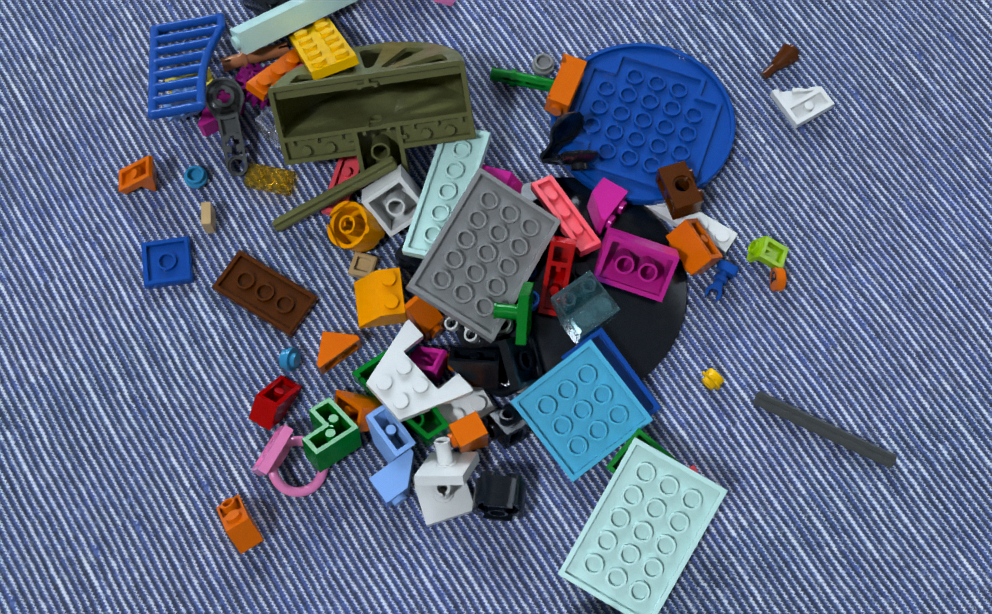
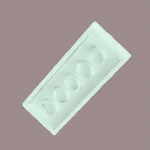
M475 129L476 138L438 143L402 248L403 255L421 259L425 257L479 167L482 168L492 138L491 132Z

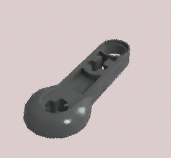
M220 77L212 80L206 87V106L218 121L228 172L235 177H241L249 169L239 119L244 102V93L241 86L235 80ZM221 91H225L226 94L230 95V99L227 98L228 102L223 103L222 100L218 99V95L221 96ZM230 137L240 141V144L236 145L237 153L242 151V156L234 155L229 158L228 154H233L232 147L227 146V142H230ZM234 160H242L244 162L242 172L236 173L232 171L231 164Z

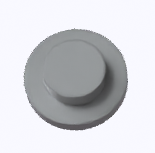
M546 53L538 54L532 61V69L538 75H549L554 70V60Z

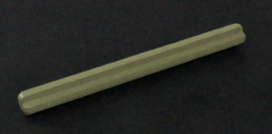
M392 156L380 161L275 218L272 222L273 227L277 232L283 231L396 170L397 162Z

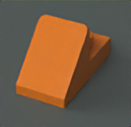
M148 155L119 170V192L128 194L140 187L154 192L157 191V170L153 156Z

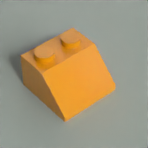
M400 267L375 270L354 282L359 329L399 324L407 321Z

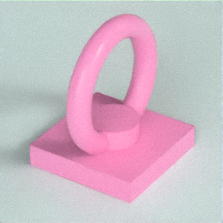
M282 425L276 428L251 471L258 476L267 475L268 473L275 488L285 495L292 497L310 495L323 484L328 468L321 473L318 471L315 478L305 486L294 487L285 483L279 475L278 467L283 463L290 447L303 446L302 438L305 436L290 437L293 429L287 425Z

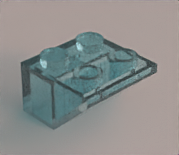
M591 270L550 297L561 326L576 345L614 319L621 310Z

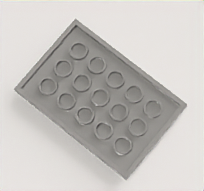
M479 167L405 289L491 343L506 320L493 318L495 302L515 304L523 283L528 281L561 220Z

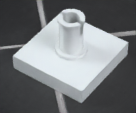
M440 437L435 439L433 443L436 452L429 454L414 475L415 486L465 485L480 461L479 453L452 452L450 438Z
M414 476L412 477L427 527L472 513L473 500L467 482L465 485L415 486Z

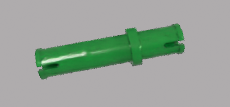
M492 66L490 81L509 84V87L516 85L550 92L555 80L517 72V69L514 68L507 70Z

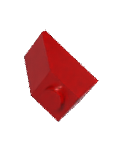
M280 375L256 394L249 419L259 426L271 430L284 418L301 391L302 386Z

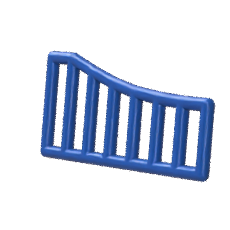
M223 13L162 23L150 27L149 119L155 120L202 111L206 108L208 67L212 55L226 30L225 15ZM217 23V25L159 35V33ZM212 35V37L159 47L160 44ZM205 48V50L159 58V56ZM199 60H201L200 63L191 64V65H185V66H180V67H175V68H169V69H164V70H159V71H158V69H159V68H162V67L173 66V65H178V64L189 63V62H194V61H199ZM198 73L197 76L158 83V80ZM196 86V89L158 96L160 92ZM196 99V102L158 109L159 105Z

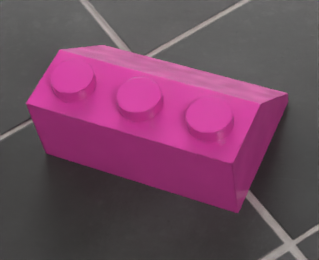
M608 227L599 249L592 279L662 302L680 257L677 249Z

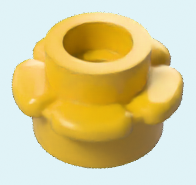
M709 368L706 372L702 371V376H704L701 379L702 383L710 390L714 388L719 390L721 388L720 385L724 382L721 375L713 368Z

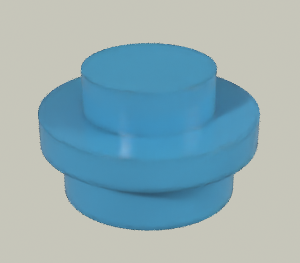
M191 166L184 174V181L190 188H201L208 180L206 170L200 166Z
M295 347L283 349L279 357L280 367L288 372H293L301 361V356Z

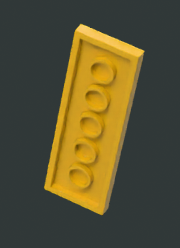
M328 16L287 35L313 80L324 78L359 64L356 54Z

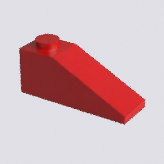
M553 235L550 241L538 313L558 317L563 316L577 240Z

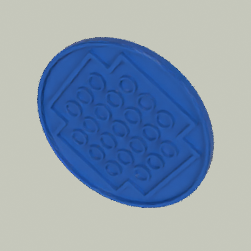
M628 43L611 46L583 59L587 61L584 69L585 73L568 112H581L584 116L585 125L574 140L562 147L558 155L562 152L574 150H593L601 155L595 162L589 164V170L571 171L570 166H565L578 181L593 191L604 177L628 191L625 201L628 202L627 204L657 205L665 203L655 181L658 168L685 160L687 167L693 170L694 182L697 188L700 189L708 185L718 175L727 162L733 146L736 129L735 114L730 97L724 86L705 65L679 50L650 43ZM551 114L550 128L561 116ZM677 188L679 191H685L682 188Z

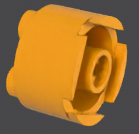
M343 201L337 204L329 215L331 220L330 224H327L328 236L334 245L343 249L361 253L373 249L385 235V230L378 223L377 219L361 203Z

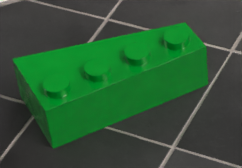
M386 351L352 372L354 381L376 399L378 398L369 390L366 382ZM437 407L402 422L429 447L434 444L435 439L445 437L450 433L449 424Z

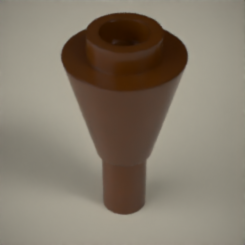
M784 43L771 61V64L761 72L762 77L767 80L776 71L799 61L798 49L792 44Z

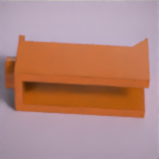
M563 53L561 67L547 96L544 110L549 111L555 116H562L568 113L584 76L587 61Z

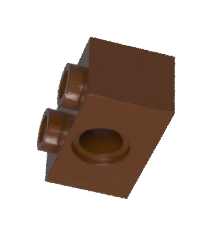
M685 160L658 168L655 181L672 219L675 220L700 212L704 195L702 190L697 188L694 182L693 170L687 167ZM677 188H682L685 191H679Z

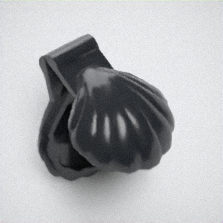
M581 112L565 113L553 123L549 134V145L540 153L543 163L550 165H559L560 163L570 166L571 171L589 170V164L595 162L601 154L593 150L562 152L559 157H556L562 147L574 140L582 131L585 120Z

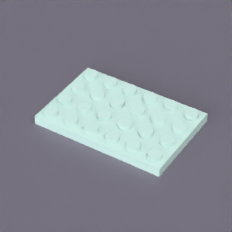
M634 437L559 570L558 575L623 614H658L728 490Z

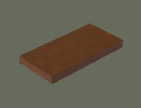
M241 250L237 252L211 287L218 294L290 338L294 336L319 301L318 296Z

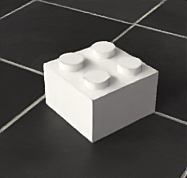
M400 164L396 170L362 189L361 202L373 214L386 233L392 237L411 224L422 190Z

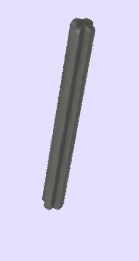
M759 391L754 398V405L881 465L891 468L895 464L897 458L895 454L768 394Z

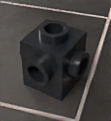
M509 403L494 409L489 414L487 430L489 435L496 439L506 450L526 439L527 423Z

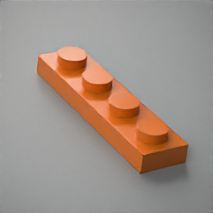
M291 49L247 81L245 89L263 102L268 99L269 87L274 86L282 76L303 63L295 49Z

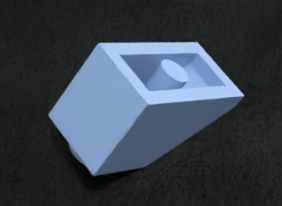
M381 405L365 416L374 444L388 464L410 448L412 449L416 444L403 424L399 423L384 405Z
M411 448L369 478L371 484L388 508L392 505L396 507L407 499L406 495L410 492L415 455Z

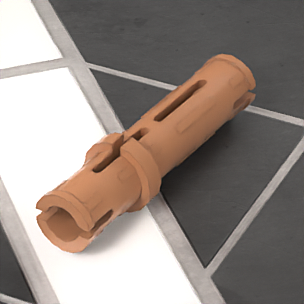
M287 41L259 48L247 55L240 52L239 54L221 57L220 59L224 72L242 66L246 68L248 63L252 65L282 57L289 52Z

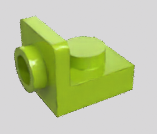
M766 235L753 240L749 244L746 261L751 263L758 260L770 268L783 267L789 248Z

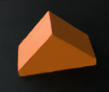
M323 331L317 359V366L322 375L363 347L360 338L357 335Z

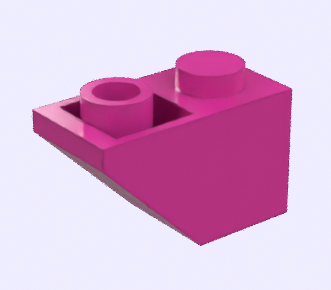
M604 177L592 191L587 205L593 227L598 235H601L605 228L612 227L616 220L615 215L617 213L621 215L628 203L625 201L628 191Z

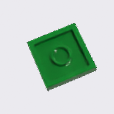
M534 282L523 283L518 295L517 305L498 302L494 304V319L516 320V345H526L531 332Z

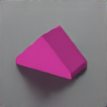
M417 346L411 352L409 358L429 380L439 383L447 367L448 353L444 349Z

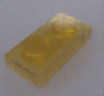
M250 163L243 184L246 188L290 196L296 174L294 171Z

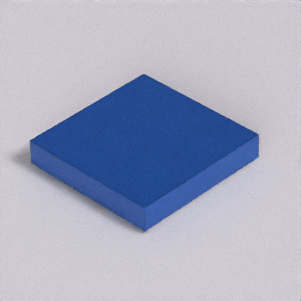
M189 236L141 243L144 287L146 290L194 283L191 239Z

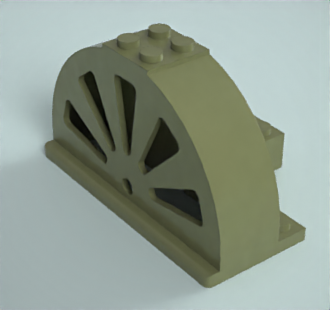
M391 41L351 47L358 58V65L324 78L313 80L305 65L302 64L286 73L274 86H270L268 89V97L285 166L357 155L359 169L362 172L392 156L397 165L401 164L412 178L407 148L476 138L464 58L456 50L444 45L427 42Z

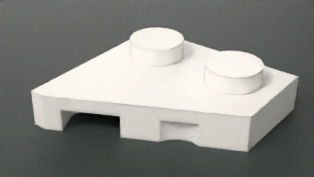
M822 86L810 87L808 89L792 88V91L779 92V89H774L770 94V97L795 129L832 109L835 104Z

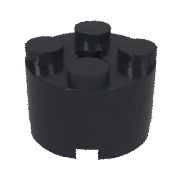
M482 471L481 477H478L475 481L472 512L477 515L478 511L484 513L483 518L495 521H512V517L517 515L518 520L524 517L527 487L522 481V476L514 473L501 476L496 475L492 471Z

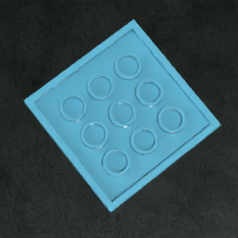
M591 339L510 401L572 482L627 441L638 428L642 429L653 421L652 417Z

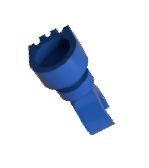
M725 260L718 262L715 268L718 274H715L713 277L715 281L706 288L704 293L706 298L709 291H716L717 297L714 303L720 300L722 286L727 284V278L733 279L739 271L737 266Z

